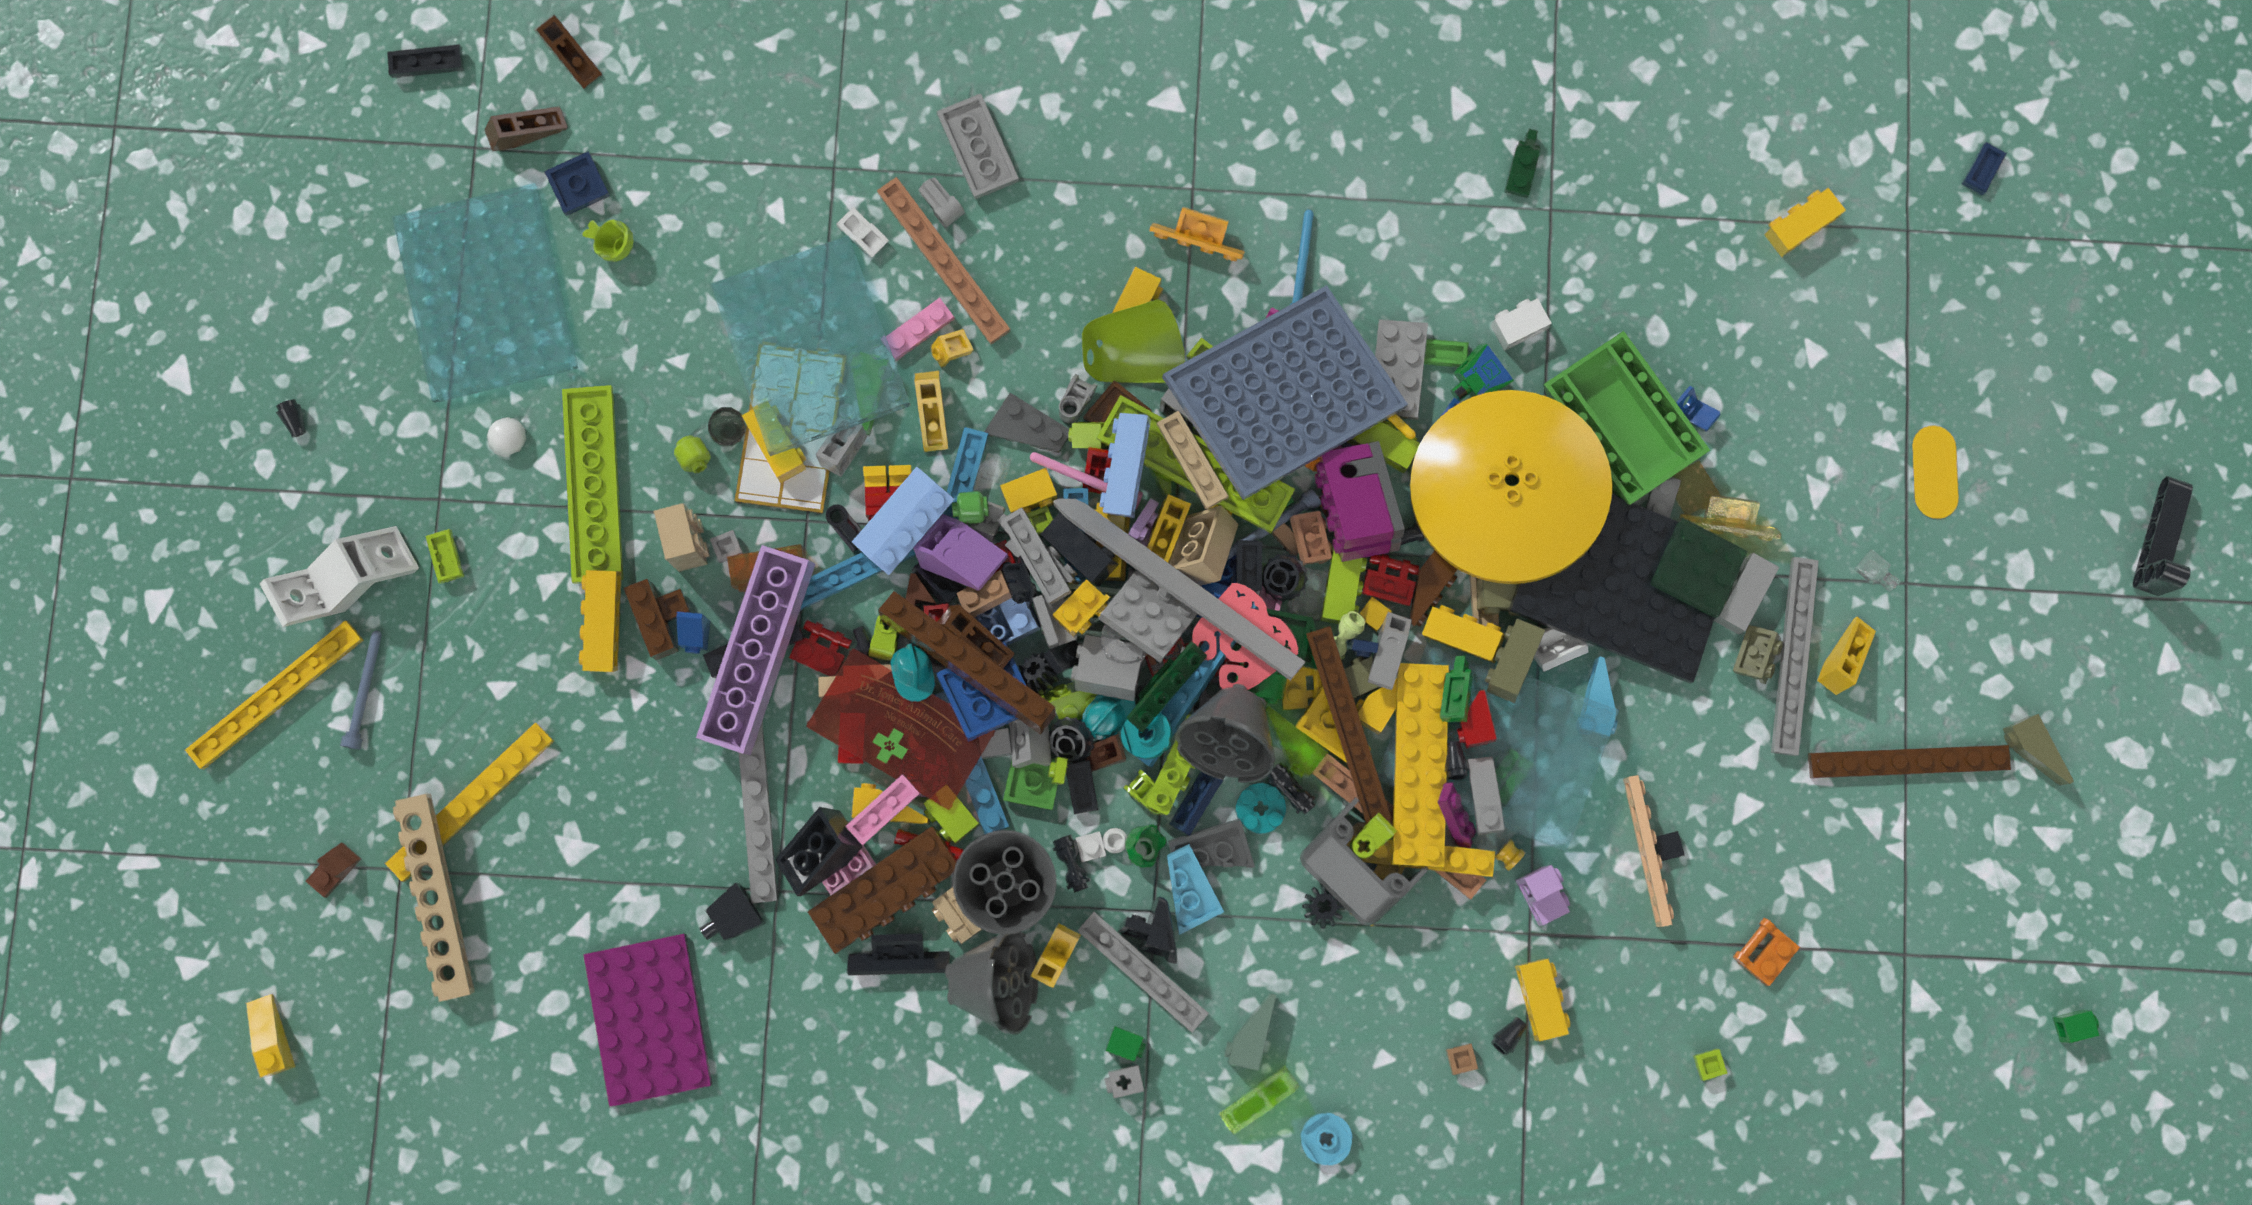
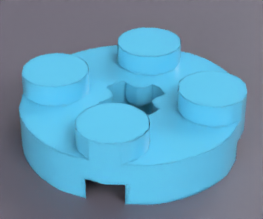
M1319 1113L1312 1116L1304 1124L1300 1133L1302 1149L1307 1157L1315 1163L1335 1165L1343 1161L1350 1152L1352 1144L1351 1129L1341 1117L1332 1113ZM1323 1132L1326 1134L1332 1133L1333 1137L1330 1139L1332 1144L1330 1146L1326 1143L1320 1144Z

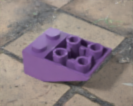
M944 514L939 517L913 547L921 568L979 591L1008 557L1007 553L964 522Z

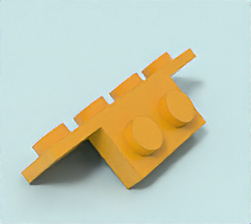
M1182 207L1176 230L1156 223H1152L1149 231L1154 232V236L1167 240L1168 237L1177 239V243L1180 245L1191 247V244L1199 246L1200 251L1208 254H1214V251L1222 253L1223 258L1227 260L1237 261V258L1242 259L1245 251L1222 244L1229 221Z

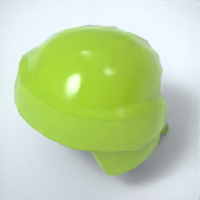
M612 219L599 227L592 220L588 224L589 229L582 233V236L594 239L593 247L595 253L606 261L618 262L623 260L633 250V233L623 222Z

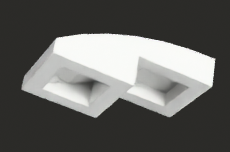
M854 207L836 224L848 238L871 258L889 241Z

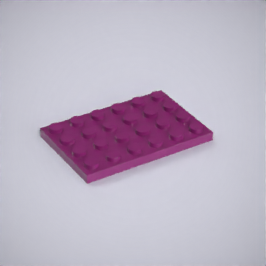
M686 934L583 954L609 1107L712 1086Z

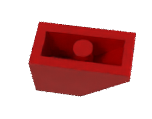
M1485 690L1479 691L1470 705L1467 722H1460L1461 728H1457L1459 742L1465 743L1466 749L1493 743L1497 740Z

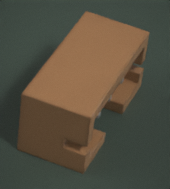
M1285 523L1282 524L1272 535L1291 556H1297L1299 553L1294 533Z

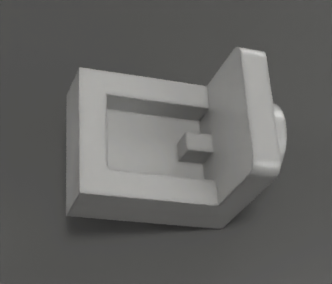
M988 501L989 516H985V520L982 523L972 524L971 528L992 543L1001 526L997 519L1004 514L1005 508Z

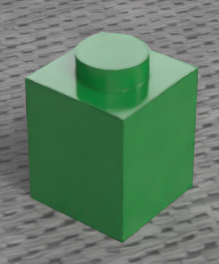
M2079 1010L2053 1017L2060 1042L2073 1043L2100 1036L2098 1032L2099 1022L2092 1010Z
M1114 1026L1106 1051L1135 1062L1136 1057H1142L1146 1043L1142 1042L1143 1036Z

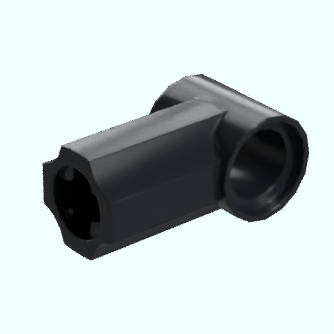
M835 504L830 506L826 511L827 522L848 548L855 552L859 548L852 541L862 529L842 505ZM836 511L844 513V519L839 523L831 521V516Z

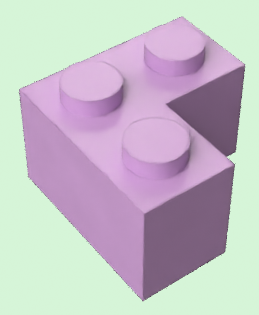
M1552 865L1544 866L1516 879L1538 926L1545 925L1570 912L1567 907L1570 905L1566 894L1559 891L1563 889L1561 884L1563 877L1557 868L1554 869Z

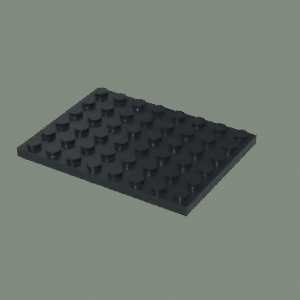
M1612 495L1605 524L1588 551L1574 564L1551 577L1517 584L1508 611L1691 684L1695 681L1717 611L1715 609L1721 600L1738 545L1634 503L1628 505L1624 499Z

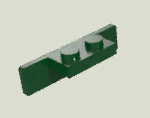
M1190 642L1175 661L1169 658L1137 695L1141 701L1126 719L1139 731L1143 732L1207 658V654L1194 642Z

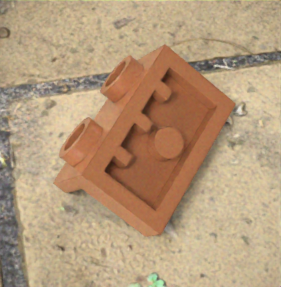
M1315 511L1290 517L1299 557L1303 561V565L1312 563L1323 564L1332 559V545L1327 539L1325 532L1326 522L1321 516V512Z

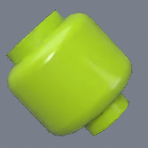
M689 435L681 438L676 443L674 455L683 471L700 473L707 468L711 454L701 438Z

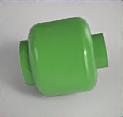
M980 491L959 493L957 495V502H952L953 517H958L965 524L982 523L985 520V516H989L987 496L983 497Z

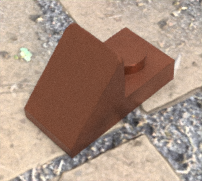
M911 573L905 599L918 609L920 607L917 606V603L936 605L917 575Z
M341 842L317 860L320 865L306 879V882L321 896L327 898L361 858Z

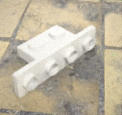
M1548 627L1544 629L1545 632L1534 659L1541 669L1546 671L1588 653V645L1582 640Z

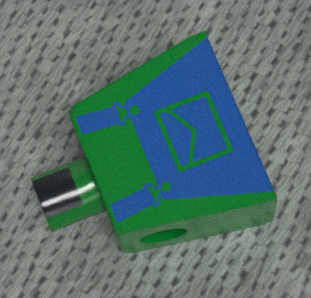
M1479 344L1455 370L1454 375L1460 383L1451 389V393L1458 401H1461L1467 395L1474 397L1498 391L1514 380L1487 344Z

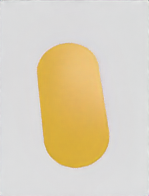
M1927 426L1918 431L1913 440L1915 502L1924 515L1934 519H1941L1951 515L1958 505L1956 443L1951 433L1940 426Z

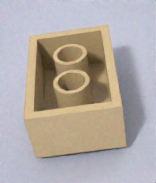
M682 503L655 510L654 515L665 560L678 572L707 565L706 557H709L710 553L707 543L703 542L700 535L704 533L701 519H698L697 515L693 514L692 509H688Z

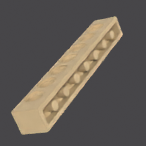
M431 793L396 800L393 813L397 822L400 821L402 830L399 832L400 844L406 848L407 856L404 857L406 870L411 871L413 880L410 882V891L413 897L416 896L418 906L415 907L417 920L419 922L422 921L424 931L421 932V941L424 947L427 946L429 956L426 957L427 968L429 972L433 971L435 980L432 982L433 994L435 997L438 996L439 1002L470 995L475 991ZM415 815L419 816L422 821V825L418 830L413 829L410 824L411 818ZM420 840L427 844V851L423 855L419 854L416 850V844ZM425 865L430 866L433 871V875L429 880L425 879L421 874V870ZM430 890L438 894L436 904H431L427 900V894ZM436 915L442 917L444 921L441 929H436L432 924V920ZM441 940L449 944V952L447 954H442L438 950V943ZM445 966H451L454 969L455 976L453 979H447L444 976L443 970Z

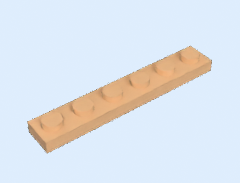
M1638 775L1623 779L1656 927L1672 925L1671 919H1674L1672 906L1667 903L1665 895L1668 894V886L1660 873L1662 860L1655 851L1654 845L1657 844L1656 834L1653 829H1650L1649 820L1651 819V812L1649 806L1645 805L1643 795L1646 793L1645 785L1642 780H1639Z

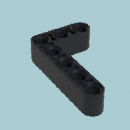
M2166 476L2160 483L2133 578V588L2160 596L2181 589L2187 584L2191 573L2190 567L2175 563L2173 560L2192 495V484Z

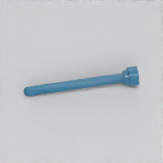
M1312 210L1304 212L1291 304L1303 298L1314 216Z

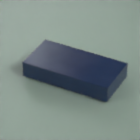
M1985 142L1966 174L1962 185L1983 196L1987 192L2007 153Z

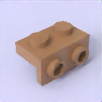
M1001 570L994 573L980 591L966 587L957 593L961 606L973 617L1012 598L1008 589V583H1006Z

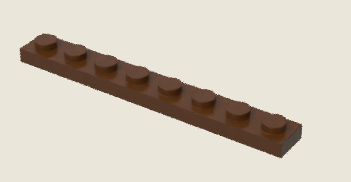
M1331 626L1307 633L1309 645L1365 822L1367 824L1378 813L1387 821L1392 820Z
M2009 745L1808 754L1810 779L2011 770Z

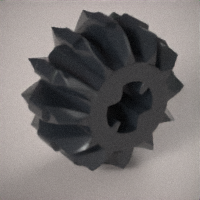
M1033 652L1031 658L1024 657V665H1019L1018 667L1026 686L1037 694L1045 695L1048 688L1054 690L1052 685L1054 682L1060 681L1044 657V653L1041 652L1038 655Z
M1316 887L1312 888L1311 890L1315 897L1309 894L1304 896L1306 900L1311 902L1310 904H1302V908H1310L1311 911L1304 914V917L1314 916L1311 921L1312 926H1315L1320 919L1321 929H1325L1326 919L1331 927L1335 926L1336 924L1332 917L1334 916L1336 919L1341 920L1343 916L1337 913V910H1345V907L1337 905L1338 900L1330 892L1327 894L1325 887H1321V894ZM1326 900L1329 903L1327 907H1330V909L1320 913L1318 911L1320 907H1317L1318 902L1322 903Z

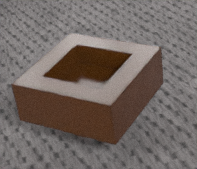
M681 589L657 598L667 622L677 619V612L691 613Z

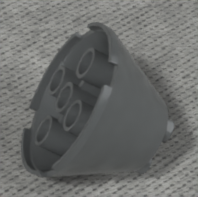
M1234 684L1231 688L1220 690L1177 729L1175 740L1178 742L1177 749L1179 753L1193 767L1218 779L1224 780L1225 776L1239 778L1238 782L1246 783L1255 782L1267 777L1274 767L1275 753L1265 709L1266 701L1247 691V688L1241 684Z
M1011 830L993 831L971 842L960 855L953 874L954 896L965 917L980 929L995 934L1022 932L1039 922L1049 910L1056 892L1055 868L1047 851L1030 836ZM1007 876L1011 877L1010 882H1012V886L1008 887L1007 890H1002L1003 886L999 884L1000 880H1005Z
M1023 932L999 934L958 956L952 964H948L945 970L949 987L948 1003L955 1005L1005 1034L1015 1035L1021 1033L1028 1026L1032 1018L1028 1014L1031 1004H1036L1038 995V980L1031 977L1037 965V960L1032 944H1027L1023 938L1026 935Z

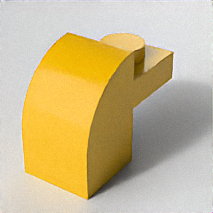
M1058 923L1031 977L1053 988L1081 935Z

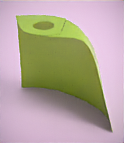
M1160 299L1098 317L1090 321L1082 332L1083 365L1086 372L1097 381L1113 382L1115 380L1118 383H1165L1162 378L1163 374L1185 362V351L1176 319L1167 303ZM1098 340H1101L1103 343L1101 347L1097 345ZM1090 349L1093 352V363L1089 365L1087 360V354Z

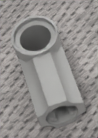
M935 177L925 181L918 189L919 193L932 207L936 218L945 228L965 214L963 207L954 196H950Z

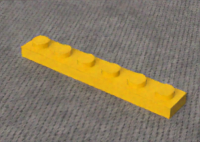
M1353 835L1352 839L1346 844L1348 847L1350 846L1351 841L1356 837L1355 835ZM1390 839L1371 856L1361 859L1364 863L1416 869L1423 868L1419 866L1392 865L1393 840ZM1365 842L1358 843L1359 848L1357 850L1360 853L1366 851L1365 847L1367 844ZM1445 846L1444 867L1427 868L1433 871L1493 877L1495 851Z

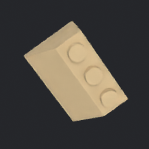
M1222 505L1187 515L1168 563L1200 586L1220 581L1238 523Z

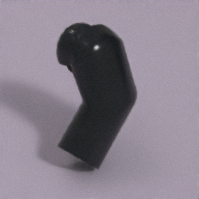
M864 626L853 630L857 645L850 652L849 657L854 663L864 662L869 655L871 642Z

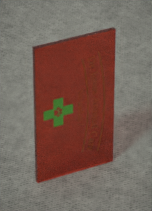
M854 648L849 652L847 659L806 725L810 730L897 780L903 774L920 794L948 810L953 807L955 799L991 738L995 735V730L968 742L949 703L933 694L919 702L904 699L895 687L892 670Z

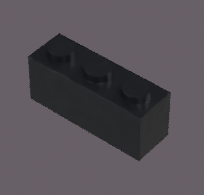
M1061 512L1041 533L1052 546L1097 586H1100L1119 565L1113 559L1116 555L1105 546L1101 548L1096 543L1097 540L1069 521Z

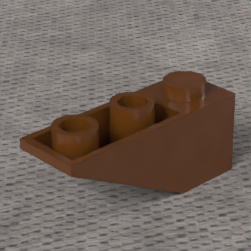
M1435 550L1416 575L1409 618L1412 620L1410 630L1415 625L1420 627L1428 617L1425 612L1429 606L1435 607L1443 597L1440 594L1445 586L1450 588L1458 578L1455 575L1458 569L1444 560Z

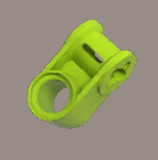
M880 615L876 620L869 657L891 661L894 653L897 652L899 633L890 626L886 630Z
M1140 769L1138 776L1129 785H1125L1123 789L1153 815H1163L1146 806V801L1155 782Z
M1378 813L1351 841L1349 848L1360 859H1366L1380 846H1383L1397 830ZM1365 842L1367 844L1365 847L1366 851L1360 853L1357 850L1359 848L1358 843Z

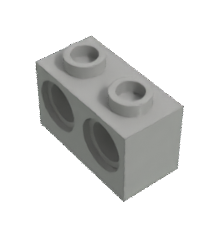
M841 415L816 453L820 466L842 477L867 439L863 425Z

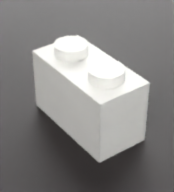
M1538 298L1531 302L1529 299H1526L1516 305L1517 309L1510 312L1506 309L1495 315L1496 319L1491 324V327L1504 351L1546 331L1552 324Z

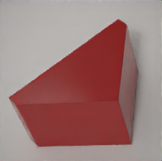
M1089 447L1085 473L1104 481L1105 470L1111 467L1112 458H1108L1109 451ZM1083 483L1082 488H1088V492L1102 494L1103 491Z

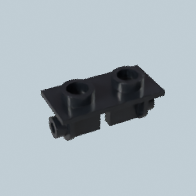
M1019 556L1017 563H1004L1001 571L1006 583H1008L1012 600L1018 604L1026 602L1028 609H1030L1032 600L1036 597V585L1032 583L1030 571L1025 566L1022 557Z

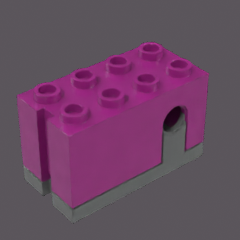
M1379 441L1369 443V445L1367 443L1331 450L1320 456V462L1316 463L1317 474H1315V482L1317 488H1321L1323 493L1321 495L1322 508L1328 511L1327 526L1329 532L1333 531L1334 533L1333 547L1335 553L1340 554L1341 562L1389 553V551H1399L1401 538H1403L1404 525Z

